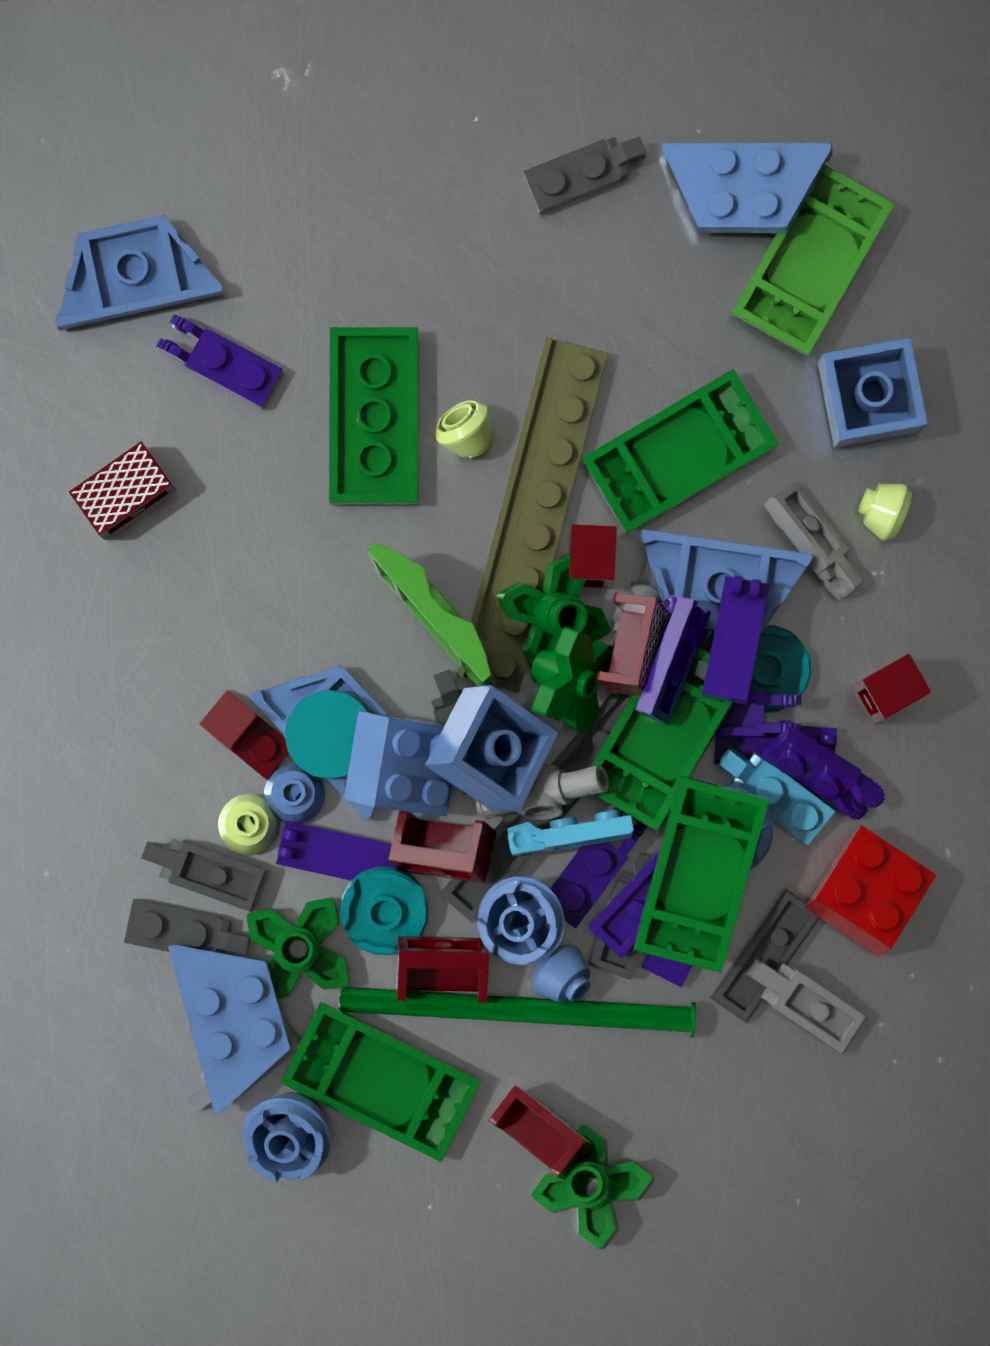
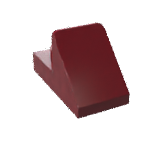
M228 690L199 723L221 744L236 754L266 780L289 755L285 737Z

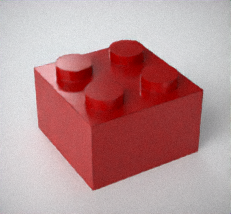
M861 825L849 835L804 908L880 957L892 949L937 874Z

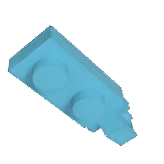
M729 746L719 758V764L735 776L730 782L731 786L745 789L754 795L769 798L770 801L767 809L771 818L807 845L812 842L836 812L830 803L810 788L761 759V756L756 752L748 759L732 746Z
M611 810L594 814L595 821L577 824L576 817H569L550 821V829L541 830L530 822L508 828V840L512 857L631 839L634 835L631 815L621 816V810Z

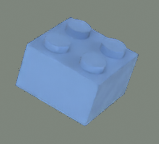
M911 337L822 354L818 361V368L834 448L920 433L928 425Z
M492 685L464 688L425 766L492 812L521 810L559 732Z
M358 711L344 800L373 808L447 816L452 784L425 766L445 724Z

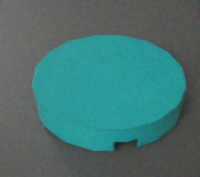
M767 625L760 634L749 691H766V695H803L807 690L812 675L811 657L806 647L790 630L775 625ZM766 705V713L779 712L788 707Z
M334 690L315 692L298 702L288 717L285 730L287 749L297 766L314 777L329 780L348 776L358 711L367 712L362 703L347 693Z
M376 866L360 872L347 884L340 902V921L346 934L359 949L374 955H394L397 953L398 936H422L428 923V900L422 885L410 873L393 866Z

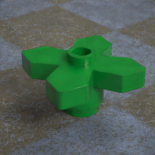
M566 554L547 565L542 592L517 582L497 594V600L507 619L532 624L521 648L530 669L534 659L542 650L556 648L564 627H569L591 636L592 643L611 632V627L602 608L584 605L579 599L586 580L570 578V554Z
M564 627L556 648L542 650L533 661L531 678L538 684L539 691L533 703L532 711L556 721L562 718V723L589 733L600 709L596 693L600 685L596 681L598 671L609 672L614 646L598 640L592 643L591 636L569 627Z
M333 898L307 902L294 926L273 908L247 914L246 919L250 940L274 952V956L268 962V967L277 999L290 996L302 972L323 990L346 986L350 983L346 958L321 945L339 924L336 903ZM296 940L303 941L307 946V952L301 958L293 956L290 950L292 943Z
M582 1125L577 1132L594 1145L581 1163L570 1169L565 1180L558 1178L554 1174H545L533 1190L531 1196L552 1213L578 1207L579 1235L596 1248L604 1250L619 1231L612 1202L641 1201L654 1183L655 1178L633 1161L608 1167L607 1140L590 1127ZM598 1180L597 1191L591 1196L588 1193V1185L591 1181Z

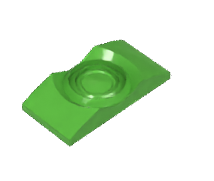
M825 164L814 181L815 187L811 194L798 209V216L788 233L776 234L731 313L807 357L895 203Z
M373 543L366 550L376 572L477 687L492 685L496 688L492 669L473 623L462 619L446 598L427 581L424 567L395 550L377 543Z

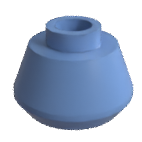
M296 763L279 767L270 775L265 785L264 797L279 820L283 822L304 823L316 816L322 808L325 799V788L321 778L310 775L298 767ZM290 785L291 788L285 793V789ZM301 793L300 798L296 800L298 794Z
M572 945L558 946L548 958L538 964L533 974L534 990L538 995L559 1003H566L568 1001L576 1002L586 994L590 987V982L588 981L590 970L579 948Z

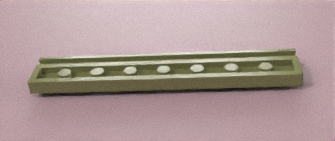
M546 337L471 620L484 647L493 672L496 688L515 693L520 691L527 664L521 648L532 624L507 619L497 600V594L517 582L542 592L547 565L552 563L555 558L608 356L607 352L569 342L556 341L549 337ZM459 667L457 677L471 680Z

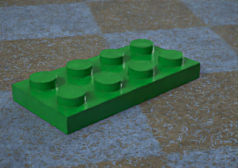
M330 327V505H418V327Z

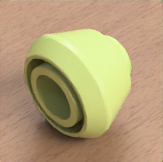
M472 400L459 403L449 409L440 418L436 427V440L438 443L460 457L469 456L474 458L480 456L490 447V440L493 437L488 407L483 403Z
M879 483L875 490L867 488L858 509V513L864 515L863 524L882 541L895 539L907 516L913 494L906 484Z
M243 794L231 799L224 806L219 816L218 828L222 840L230 849L240 854L251 855L264 851L274 842L279 830V819L265 798L254 794ZM251 816L253 817L255 824H253L250 820ZM239 823L243 826L244 831L240 830Z

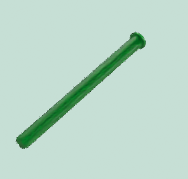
M353 987L342 988L339 995V1008L342 1012L689 1032V1038H694L696 1002H691L690 1007L591 1001L559 1003L551 999L487 995V1003H478L477 996L472 994L406 991V1001H397L396 990Z

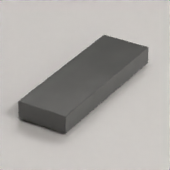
M785 888L709 998L747 1024L764 1000L761 998V995L767 987L746 973L756 959L776 972L782 963L785 965L789 964L820 919L804 908L807 902Z

